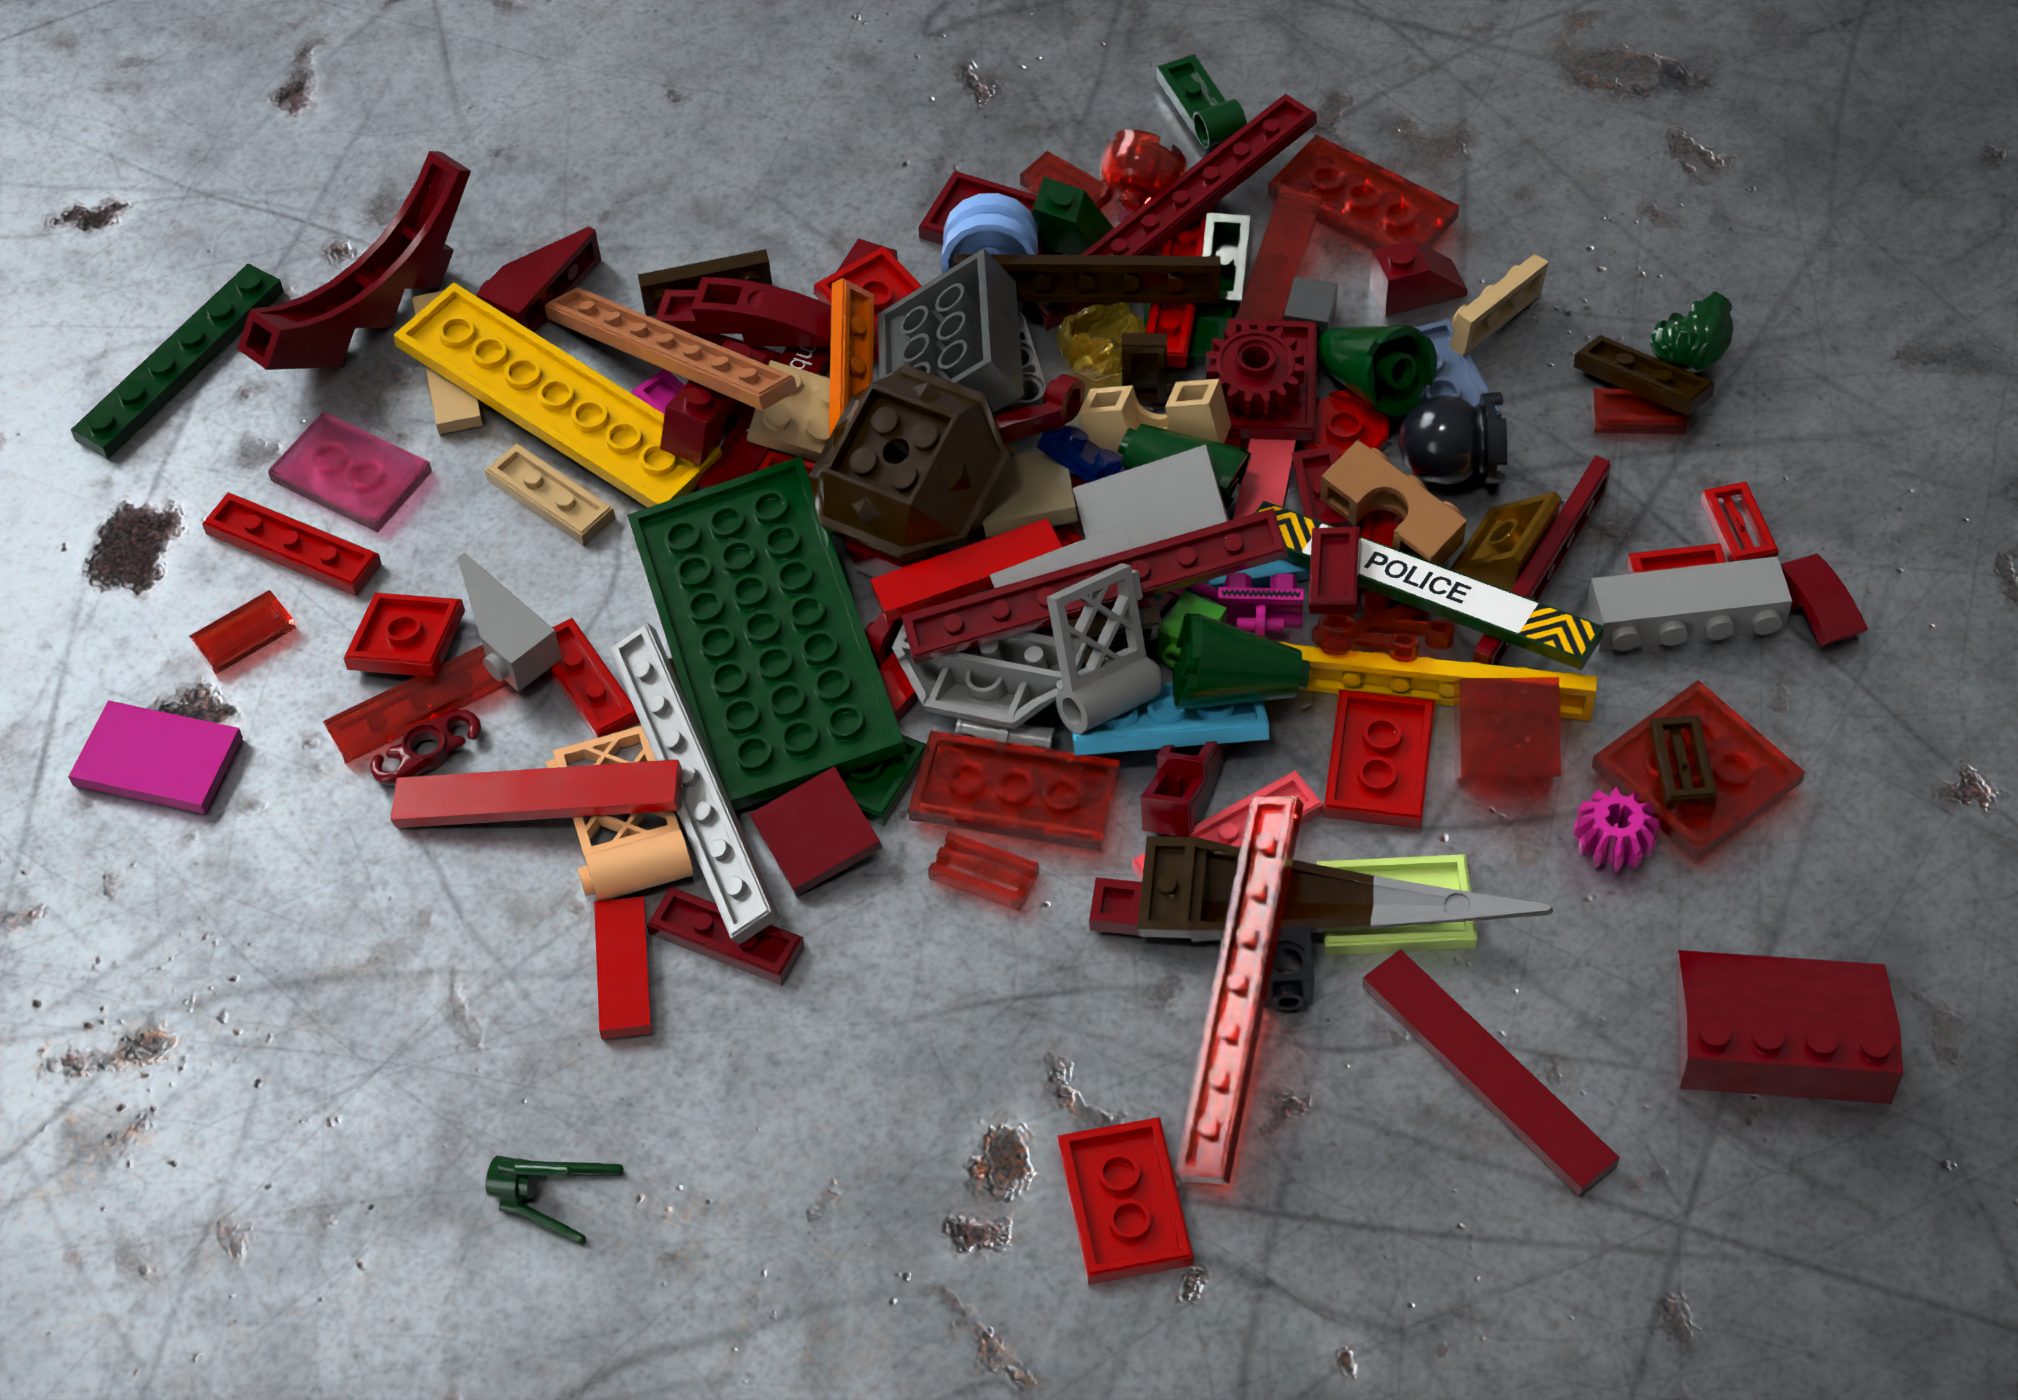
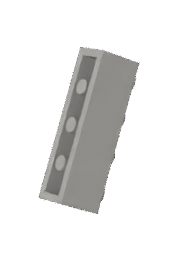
M1776 556L1591 578L1586 610L1590 621L1603 626V638L1597 646L1598 652L1610 650L1628 651L1636 647L1661 644L1672 646L1686 641L1703 639L1721 640L1729 636L1754 633L1765 635L1785 630L1792 598L1779 558Z

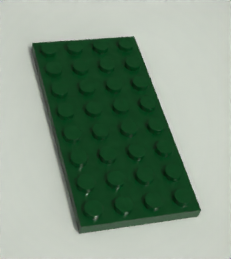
M801 456L627 515L683 694L734 811L783 795L834 766L839 775L907 752L904 739L830 534L819 523L809 476Z

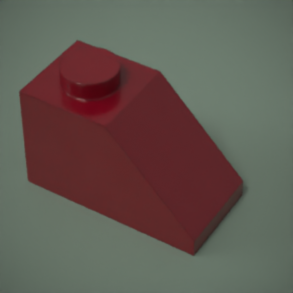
M1416 240L1372 250L1370 288L1385 317L1467 296L1468 289L1452 259Z

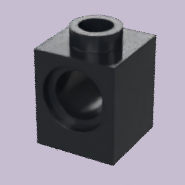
M1310 926L1259 928L1257 957L1261 1006L1293 1010L1301 1006L1313 1005L1315 977ZM1290 969L1293 970L1294 973L1283 974L1278 972L1277 970Z

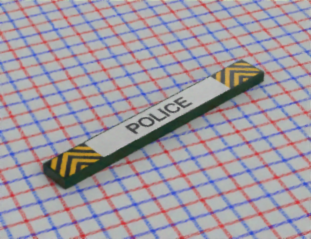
M1263 501L1255 513L1274 508L1287 549L1288 557L1285 559L1310 568L1312 528L1335 526ZM1361 536L1359 587L1579 670L1584 668L1603 638V626Z

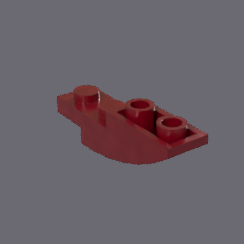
M702 277L698 290H665L655 317L656 320L690 334H742L744 342L748 346L830 347L831 345L830 305L791 290L746 280Z

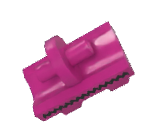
M1232 573L1226 576L1224 587H1218V604L1227 608V624L1249 632H1255V634L1265 637V632H1284V628L1302 629L1304 589H1298L1294 574L1276 573L1270 577V588H1251V576L1246 573Z

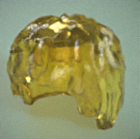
M1120 302L1112 306L1095 304L1079 311L1076 315H1067L1058 328L1056 342L1060 353L1063 355V359L1072 368L1074 373L1098 382L1106 377L1110 378L1122 373V333H1145L1146 327L1143 325L1142 319L1132 312L1130 306L1126 303Z

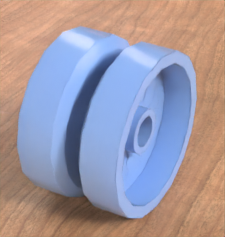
M999 193L978 194L962 200L949 213L944 225L941 256L942 274L953 267L954 254H975L983 248L990 254L1037 255L1038 226L1030 210L1017 199Z

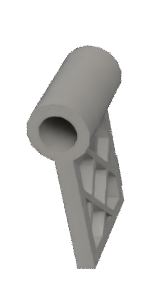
M1121 563L1047 597L1063 689L1058 692L1056 697V706L1063 723L1076 734H1082L1153 700L1161 692V670L1153 660L1146 656L1137 600L1143 598L1139 571L1133 570L1131 565ZM1117 582L1119 596L1111 611L1101 605V602L1109 585ZM1080 600L1085 603V606L1073 628L1068 624L1065 605ZM1098 611L1108 617L1096 642L1086 636ZM1121 625L1126 631L1128 648L1114 653L1109 650V647ZM1083 642L1093 648V651L1085 668L1077 671L1075 657Z

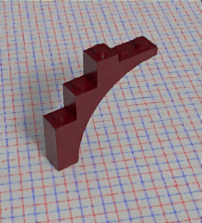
M429 151L412 190L399 212L379 238L353 264L330 282L312 292L277 306L250 309L237 350L266 370L342 367L355 328H391L405 289L441 287L454 251L445 242L471 170L441 151Z

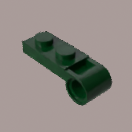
M1195 54L1157 66V80L1191 132L1194 133L1205 149L1222 144L1247 124L1240 103L1236 99L1229 101L1224 99Z

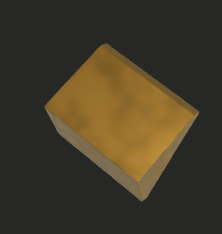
M1556 492L1490 508L1450 569L1511 591L1557 518L1561 501L1560 496Z

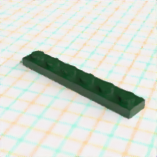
M247 263L71 429L75 441L109 459L243 331L250 309L268 307L284 292L281 280Z

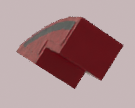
M1217 741L1206 742L1205 745L1185 747L1164 745L1156 755L1157 773L1140 797L1142 831L1190 837L1209 801L1229 743L1217 744Z

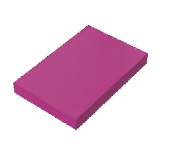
M108 700L68 777L72 785L76 787L206 814L243 736L237 727Z

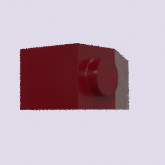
M588 226L503 265L491 279L486 280L482 284L479 292L476 294L477 297L535 333L547 320L544 305L575 289L601 260L596 230Z

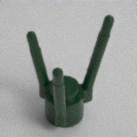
M496 1155L492 1159L487 1171L486 1193L489 1197L500 1198V1211L518 1214L578 1244H583L586 1241L584 1234L523 1204L522 1200L534 1197L539 1184V1176L621 1174L624 1169L621 1164L531 1161Z

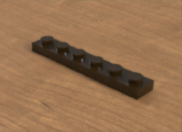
M954 254L953 267L973 254ZM990 254L1016 281L1017 302L1219 304L1221 256Z

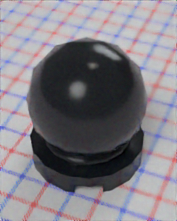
M1501 392L1482 393L1479 404L1475 407L1462 397L1449 395L1427 398L1413 407L1401 424L1398 439L1402 461L1412 475L1427 484L1449 486L1464 482L1477 471L1478 474L1482 475L1484 485L1503 484L1505 482V475L1501 471H1497V466L1507 465L1506 418H1497L1495 408L1496 405H1503L1504 400Z

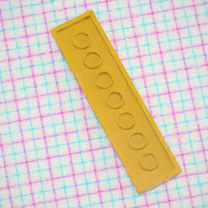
M454 282L393 335L396 347L647 508L689 494L697 487V482L702 474L722 456V450L716 447L702 465L699 466L661 450L660 444L665 414Z

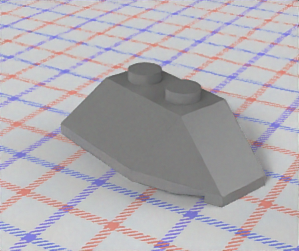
M902 624L892 647L898 662L926 712L1015 729L1055 701L1058 692L1063 689L1054 637L1026 632L915 664L905 627ZM1083 642L1075 657L1077 671L1080 670L1088 651V646Z

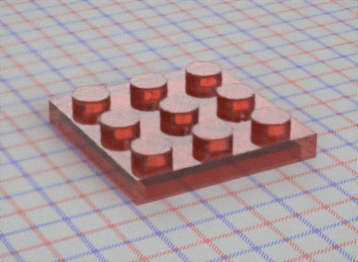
M1699 680L1594 755L1591 766L1614 788L1617 786L1623 796L1628 797L1637 791L1639 797L1638 804L1652 803L1653 817L1659 819L1660 829L1696 862L1800 785L1805 771ZM1699 715L1717 793L1715 806L1705 807L1703 801L1696 802L1695 808H1685L1684 803H1676L1675 809L1665 810L1648 730L1650 719ZM1688 728L1681 729L1693 788H1701ZM1663 730L1676 789H1681L1669 731Z

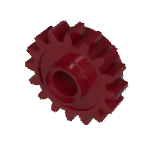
M1263 321L1260 322L1257 329L1252 330L1247 322H1242L1241 332L1238 333L1227 327L1224 330V340L1214 338L1211 351L1206 353V380L1220 379L1228 409L1234 407L1247 415L1261 412L1268 414L1270 410L1277 407L1283 409L1286 407L1288 396L1296 398L1298 396L1299 384L1304 382L1305 354L1304 351L1296 350L1297 339L1295 337L1284 340L1282 327L1279 326L1273 332L1266 331V322Z

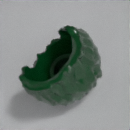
M1714 291L1702 301L1692 302L1686 317L1674 312L1667 321L1662 320L1658 322L1650 338V346L1656 358L1691 373L1703 372L1721 359L1732 341L1733 322L1730 314L1732 303L1724 295Z

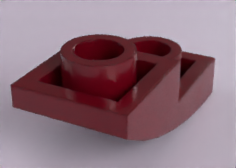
M1818 553L1780 564L1792 598V611L1800 608L1804 609L1820 648L1860 636L1868 630L1847 588Z

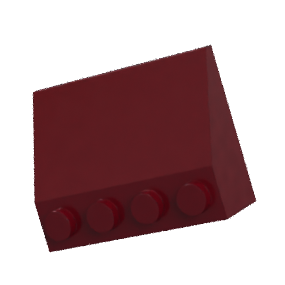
M1678 950L1679 1089L1892 1104L1903 1075L1900 1024L1885 964Z

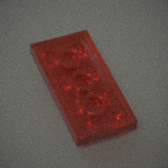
M1317 134L1268 183V197L1372 250L1410 240H1416L1430 248L1453 224L1459 214L1458 204Z
M930 730L908 807L909 820L1101 852L1120 776V761L1088 755L1075 756L1074 753Z

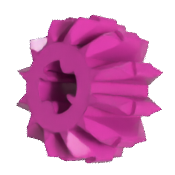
M1617 786L1611 791L1610 796L1596 790L1594 795L1591 796V801H1583L1582 805L1579 806L1577 821L1574 822L1573 827L1574 840L1579 841L1578 849L1580 850V856L1594 855L1593 863L1595 869L1606 862L1612 865L1615 873L1622 868L1623 863L1636 870L1641 864L1642 858H1650L1654 853L1655 839L1658 838L1660 831L1659 819L1653 817L1652 803L1638 804L1639 797L1637 791L1626 797L1621 795Z

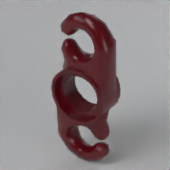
M451 710L427 723L414 725L406 731L402 743L392 746L386 751L388 758L399 759L401 765L394 771L385 772L382 770L384 757L377 754L374 755L370 763V773L376 781L383 785H396L397 778L416 777L424 772L436 770L447 761L450 751L461 748L466 743L463 736L452 735L450 730L457 724L467 723L469 725L467 737L475 740L481 732V721L474 713L468 710ZM423 740H434L439 743L438 747L430 754L419 755L413 752L414 747Z

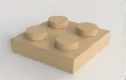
M770 360V367L795 377L798 391L763 411L755 408L746 441L817 462L829 439L830 378Z

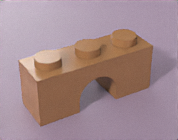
M1359 440L1321 476L1320 500L1356 526L1368 513L1376 510H1387L1398 515L1403 522L1394 530L1392 548L1442 566L1464 542L1467 520L1455 505L1447 501L1442 502L1427 491L1425 485L1417 477L1410 474L1405 475L1390 463L1383 452L1376 448L1370 449Z

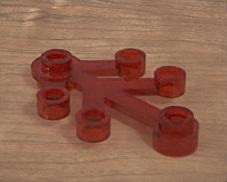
M1362 588L1361 605L1365 607L1363 618L1354 620V613L1325 614L1319 618L1318 625L1313 628L1312 641L1322 651L1331 655H1343L1356 647L1387 649L1392 659L1399 662H1411L1418 658L1419 639L1416 636L1425 637V644L1431 648L1447 649L1453 645L1455 627L1446 621L1426 622L1410 620L1428 612L1407 604H1401L1383 611V609L1389 606L1390 598ZM1374 632L1392 633L1395 635L1379 634Z

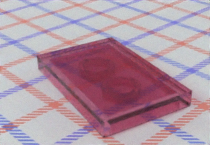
M322 412L268 470L272 482L377 533L432 473L429 461L325 412Z

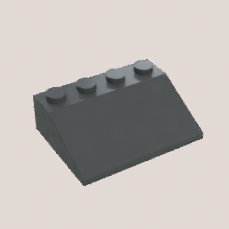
M985 248L878 313L879 379L906 364L984 393L993 413L1013 405L1018 398L1024 395L1016 281Z

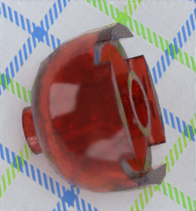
M1121 130L1116 132L1113 140H1107L1101 155L1099 170L1103 188L1121 208L1135 212L1158 193L1173 184L1187 171V159L1178 147L1173 144L1171 150L1159 144L1160 136L1146 131Z

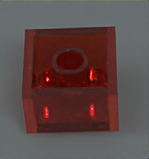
M1559 677L1459 678L1455 680V778L1560 777Z

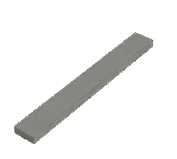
M646 623L609 649L656 761L678 759L683 768L679 810L677 812L729 936L740 945L778 920L780 916L655 628Z

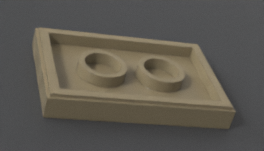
M1060 446L1010 455L1013 465L984 518L983 525L986 538H991L1048 518L1052 527L1076 523L1078 516L1065 447Z

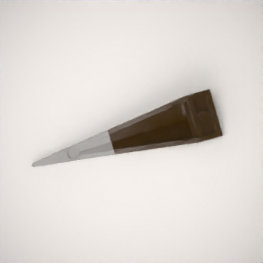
M1147 836L1137 929L1141 937L1191 938L1192 942L1258 937L1259 928L1310 926V933L1545 916L1553 913V907L1544 902L1455 890L1332 868L1198 837Z

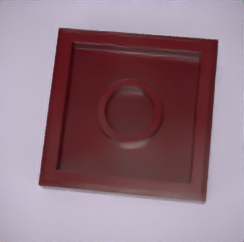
M835 766L749 814L796 897L883 848L879 838Z

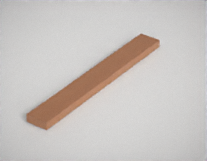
M579 287L544 305L547 319L761 411L798 391L795 377Z

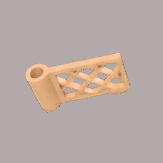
M641 725L552 750L554 759L546 761L547 768L567 767L568 763L582 759L596 762L594 765L631 763L616 757V754L621 748L641 743L642 750L633 762L656 761ZM674 811L649 812L665 818L667 823L665 826L651 830L637 827L647 812L632 813L626 822L608 815L572 817L586 862L585 866L577 868L585 896L595 894L597 901L610 900L693 876L687 846ZM600 826L618 832L612 841L591 846L590 839Z

